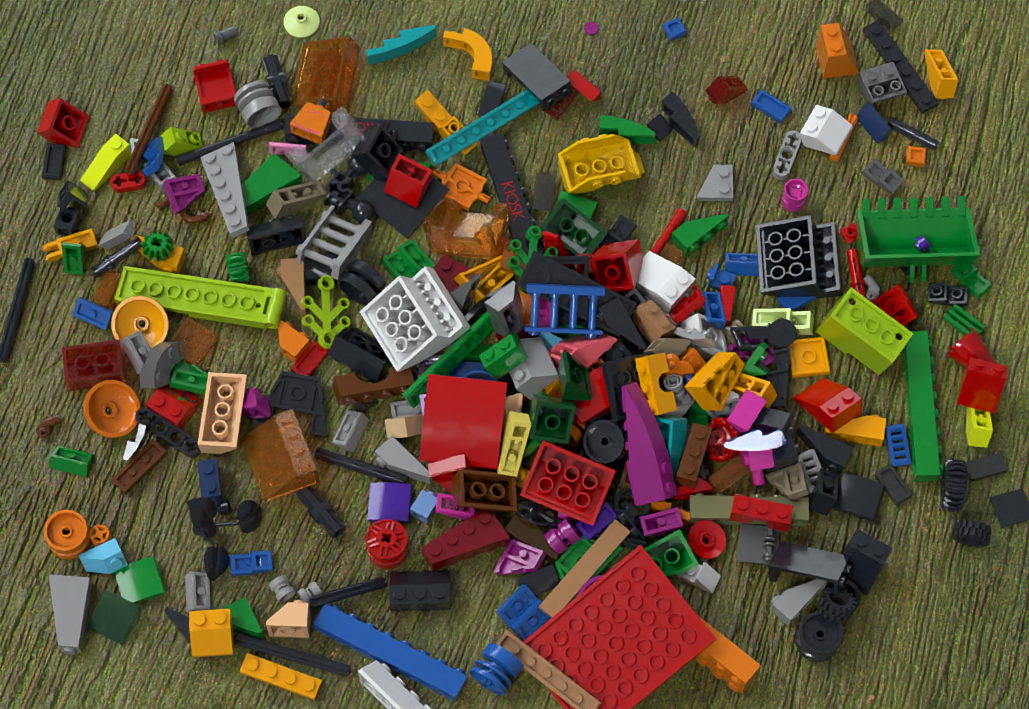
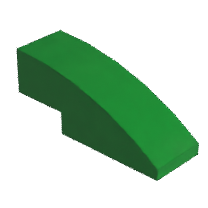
M600 115L599 136L602 134H615L629 139L630 144H654L655 132L639 123L614 116Z

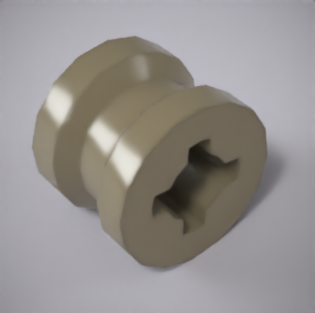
M737 319L732 322L731 326H726L723 329L725 336L732 343L735 341L730 333V327H744ZM738 331L741 337L746 335L744 331Z

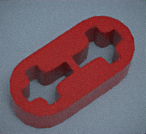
M136 171L134 175L127 173L116 174L110 179L112 190L117 193L141 190L146 186L147 182L145 175L140 171ZM136 178H139V179H140V180H139V183H136V182H135V181H136ZM117 181H121V186H117Z

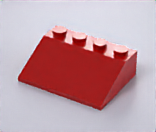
M542 440L520 496L594 526L617 470Z

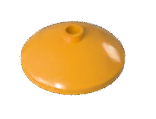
M134 296L127 298L117 306L112 316L111 328L114 338L120 346H122L120 340L141 330L152 349L157 344L164 342L169 330V320L165 309L159 302L147 296ZM141 320L145 321V327L140 326Z

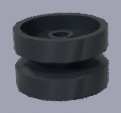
M354 259L347 267L348 272L342 273L337 280L340 289L349 298L363 306L370 303L376 297V294H379L386 286L383 276L371 265L359 259Z
M606 419L594 422L587 428L583 437V446L585 452L592 460L598 463H610L622 460L629 454V450H625V442H628V433L624 431L623 422Z
M814 612L808 614L802 620L796 633L795 644L798 652L811 662L821 663L831 659L836 654L843 639V630L840 622L837 623L835 619L830 621L829 617H823L824 613Z

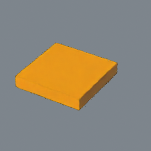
M823 337L797 339L789 346H786L787 348L790 347L789 364L792 378L830 374L827 349Z

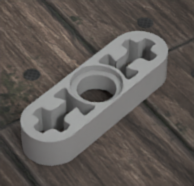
M789 131L785 135L773 167V176L778 180H785L793 166L802 140L800 133L797 131ZM792 137H794L796 139L793 143V146L791 147L789 146ZM790 152L792 158L786 159L782 156V153ZM782 164H785L784 171L779 173Z

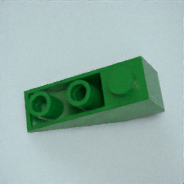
M722 214L687 221L672 232L671 242L685 256L689 253H695L703 242H709L717 231L721 232L727 227L729 215Z

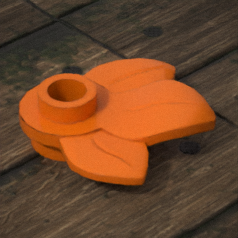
M667 354L666 359L669 372L661 374L660 378L677 374L684 379V375L694 373V368L689 362L680 361L676 354Z

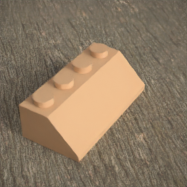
M208 373L198 438V446L201 453L223 454L237 448L247 375Z

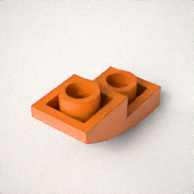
M666 500L652 502L650 511L657 513L671 509V503H668ZM679 509L683 526H688L690 512Z

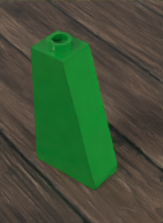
M274 153L242 184L247 216L265 206L274 190L302 184L301 174Z

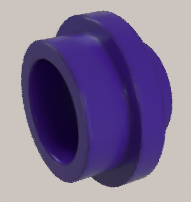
M922 236L916 237L914 245L921 252L925 250L928 253L931 245Z

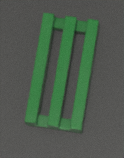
M954 304L943 317L944 321L963 335L972 333L950 316L970 330L974 327L979 335L985 329V325L957 304Z

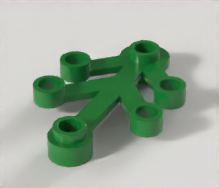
M530 226L526 231V238L530 241L528 256L522 250L520 240L513 239L509 244V249L518 258L515 256L510 257L507 261V266L519 278L523 273L519 266L520 260L526 267L533 251L537 252L538 240L542 236V230L538 226ZM513 243L517 244L518 248H515ZM549 247L543 255L557 256L558 250L555 247ZM521 287V290H522L524 293L530 294V293H527V292H526V289H524V288Z

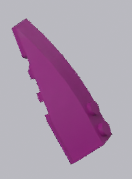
M637 382L621 386L623 412L626 413L627 418L624 422V431L628 433V442H625V450H629V461H626L635 506L676 496V484L669 455L648 401Z

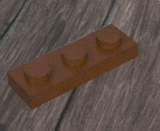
M152 439L111 479L112 483L124 494H127L167 455V451Z

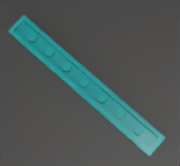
M525 90L435 144L425 152L436 167L540 104V102Z

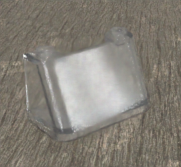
M343 106L332 115V122L337 130L313 151L307 152L303 147L295 146L285 154L310 181L321 180L331 169L335 168L352 154L364 133L362 127Z

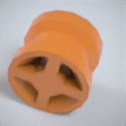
M95 525L90 530V539L96 547L112 539L109 529L104 525Z

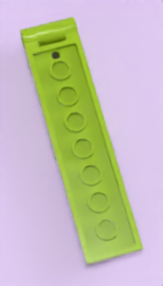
M124 266L114 300L116 303H121L130 297L147 296L159 302L165 311L189 314L192 318L264 329H277L287 292L279 288H268Z

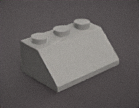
M541 337L520 339L528 359L509 371L516 389L529 400L533 398V394L537 395L559 378L558 371Z

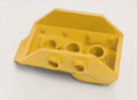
M602 134L595 138H583L558 153L559 170L566 191L571 194L594 191L608 184L617 185L623 181L641 178V174L645 173L640 154L631 148L629 139L615 134Z

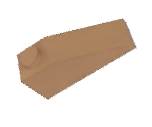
M297 258L280 259L281 266H277L278 278L281 277L283 286L301 316L304 317L306 315V308L301 306V300L306 296L304 260L301 264H298Z

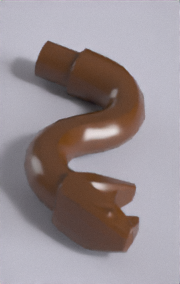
M168 196L162 198L156 204L159 211L170 205ZM187 207L179 213L185 222L192 224L206 222L211 217L208 211L207 213H202L200 208L195 216L187 214Z

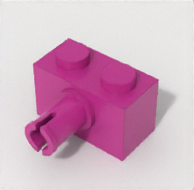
M764 440L742 443L741 450H739V458L752 471L753 485L765 484L763 469L774 467L772 448Z

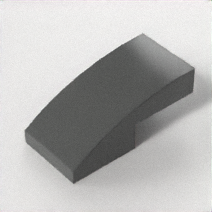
M875 158L861 172L875 185L891 194L904 181L891 168L887 170Z

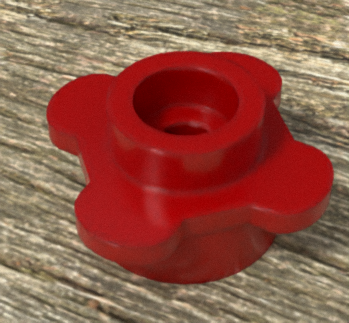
M850 223L848 227L840 229V234L848 244L857 240L858 230L854 223Z

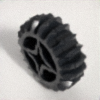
M948 459L944 464L940 487V505L942 510H947L948 512L960 511L964 503L967 466L964 461L959 459Z

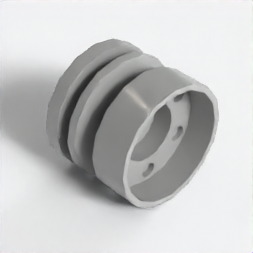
M266 81L251 82L240 88L234 95V101L242 113L241 115L248 128L255 129L261 127L266 123L277 120L281 115L282 109Z

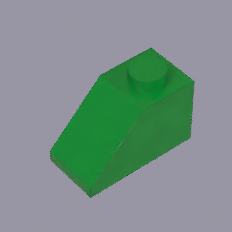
M246 597L224 607V609H230L234 631L259 639L264 638Z

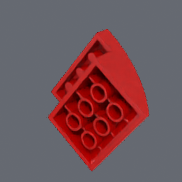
M429 374L419 461L438 462L464 454L471 467L498 470L505 417L507 383Z

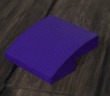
M371 483L367 520L369 522H377L382 519H392L399 523H409L413 486L404 483Z

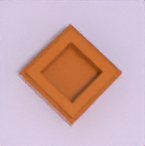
M908 146L905 165L924 167L926 148Z

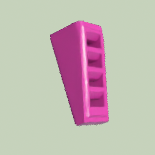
M437 493L435 513L466 520L475 514V508H466V512H463L464 507H459V511H456L457 502L452 495ZM442 500H446L445 509L441 508ZM450 502H453L452 510L449 509Z

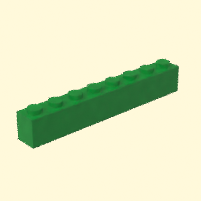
M911 331L913 335L903 348L913 478L914 482H937L940 475L943 474V465L939 463L941 445H938L937 439H939L940 430L939 427H936L938 410L934 408L936 391H933L932 386L935 384V375L931 373L933 356L929 352V349L932 347V340L928 338V331Z

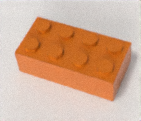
M699 616L717 640L696 657V661L703 667H709L712 670V674L718 679H724L731 690L734 692L739 691L743 694L757 677L761 665Z

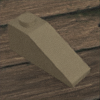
M319 180L274 190L266 206L273 217L277 219L289 216L326 197L327 192Z

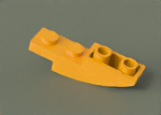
M428 89L413 102L425 116L424 119L427 122L434 123V130L443 139L464 128L455 116L452 117ZM475 142L474 144L470 145L466 149L462 150L460 153H462L465 156L470 150H472L478 144V142Z

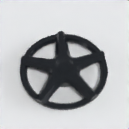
M525 497L517 500V513L525 520L542 526L551 525L556 522L557 513L554 509L539 506L536 502ZM529 501L530 505L523 504L521 502ZM519 507L527 509V514L529 516L526 517L524 514H522L519 510ZM551 511L553 514V518H551L545 512ZM543 517L548 522L534 521V519H541Z

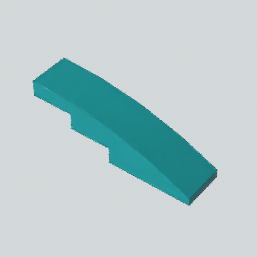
M435 25L399 31L400 37L383 40V47L367 49L368 65L402 56L423 46L436 37Z

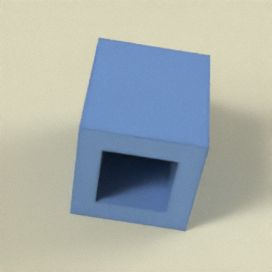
M421 490L410 508L411 516L428 524L436 512L437 495L431 491Z

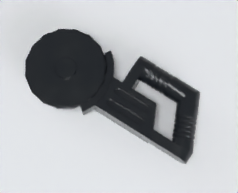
M783 318L775 320L772 324L768 323L766 327H730V333L739 351H755L760 343L764 342V339L771 346L786 347L794 342L797 334L794 324ZM738 331H744L748 339H758V343L744 344Z

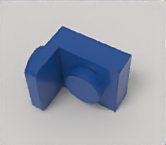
M716 263L713 269H709L706 278L709 279L708 287L720 290L721 285L733 286L736 278L735 274L718 269L719 264Z

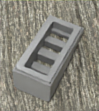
M163 160L160 168L150 175L164 195H166L163 186L164 180L176 178Z
M814 449L800 453L796 464L801 462L809 494H811L814 487L811 483L815 482L817 476L809 478V475L814 473L818 475L821 468ZM814 466V468L806 470L807 467Z

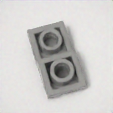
M677 327L673 332L680 339H690V345L695 347L714 348L716 345L710 340L712 336L705 330L700 332L694 328L690 331L686 328L684 331Z

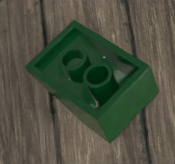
M564 198L559 200L540 226L542 233L547 231L559 235L567 251L574 256L592 254L608 233Z

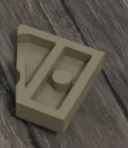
M801 462L765 475L768 482L790 501L809 494Z

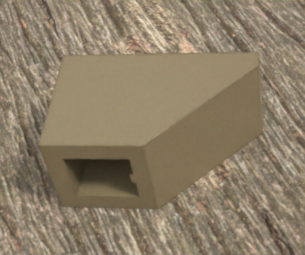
M656 338L645 349L644 353L651 351L652 354L665 352L666 355L676 354L679 356L687 351V346L691 343V340Z

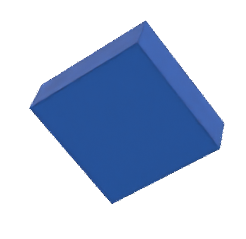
M679 17L662 25L670 41L687 35V31Z

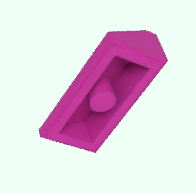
M745 390L727 421L740 433L747 432L765 405L766 400L749 390Z

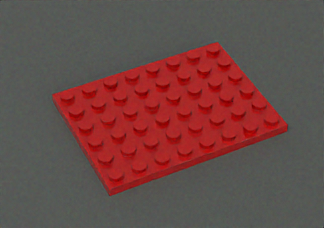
M639 545L523 642L599 700L602 704L598 709H633L717 639L643 546ZM549 689L563 709H575Z

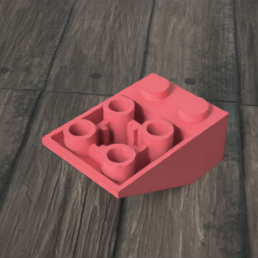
M604 333L597 335V338L586 337V334L559 341L548 352L557 371L562 352L565 350L588 368L591 364L597 362L605 351L611 349L617 339Z

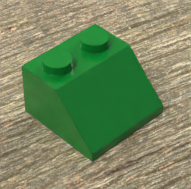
M516 332L509 334L479 355L484 368L496 380L528 359Z

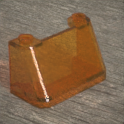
M442 198L422 222L428 247L433 253L440 255L491 259L497 253L510 216V208L508 203H496L492 207V214L462 212L457 201L450 198Z

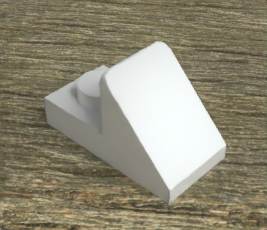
M704 562L703 565L699 564L682 574H678L676 577L713 594L721 576Z

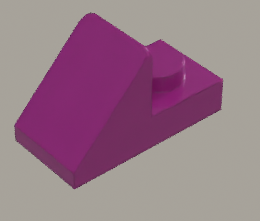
M678 507L640 517L645 537H664L665 532L683 528Z

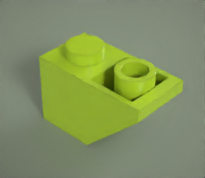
M170 127L160 135L163 138V154L176 156L203 147L199 132Z

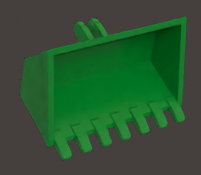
M943 196L941 198V208H934L933 197H926L925 208L918 209L917 198L910 197L909 209H902L901 198H894L893 209L886 210V200L878 198L877 210H870L869 199H862V210H857V249L861 267L908 266L909 283H913L915 280V267H920L921 282H926V268L929 265L973 264L976 258L980 256L970 207H966L964 196L957 197V208H950L949 197ZM922 236L931 245L928 253L925 250L921 252L914 245L916 237Z

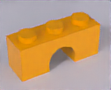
M665 352L635 358L640 389L647 399L653 414L660 415L677 410L673 391L664 392L659 386L661 374L669 372Z

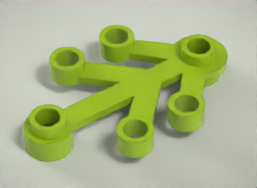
M324 275L317 283L322 295V310L314 303L313 298L310 296H305L301 300V306L306 309L309 308L323 323V329L314 321V317L310 314L305 315L301 322L303 326L310 327L318 335V342L322 348L330 349L335 335L347 328L351 321L349 317L342 316L332 330L331 322L342 310L349 307L350 302L347 298H341L338 300L336 307L330 312L329 290L334 287V280L331 276ZM322 282H325L327 284V287H324L322 285ZM305 299L309 300L310 305L305 303ZM341 301L345 302V307L341 305ZM306 318L310 319V324L306 322ZM342 319L346 321V325L342 324ZM325 337L329 339V343L325 342Z

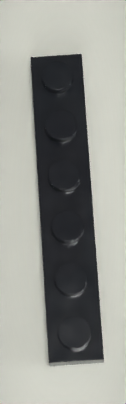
M877 20L864 27L863 33L886 64L894 62L907 94L919 111L924 114L937 107L938 101L880 21Z

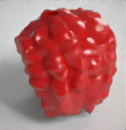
M716 417L708 424V427L712 428V437L707 449V453H709L708 459L717 463L733 459L734 455L739 453V448L742 445L740 442L742 436L727 421L728 417Z

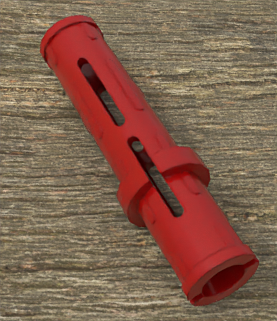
M849 249L846 251L852 281L850 286L866 298L864 288L866 283L862 277L858 249ZM853 263H855L857 273H855ZM857 280H858V282H859V288H860V290H858V287H857Z

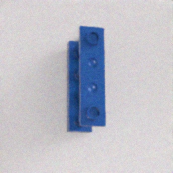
M526 283V292L532 296L530 325H524V330L528 331L529 335H540V332L586 334V337L597 338V335H602L603 331L596 328L597 300L600 299V296H605V288L603 286ZM542 293H547L551 297L550 326H538L539 300ZM561 294H569V298H571L569 327H557L559 297H561ZM580 295H588L590 299L588 328H577L578 298H580Z

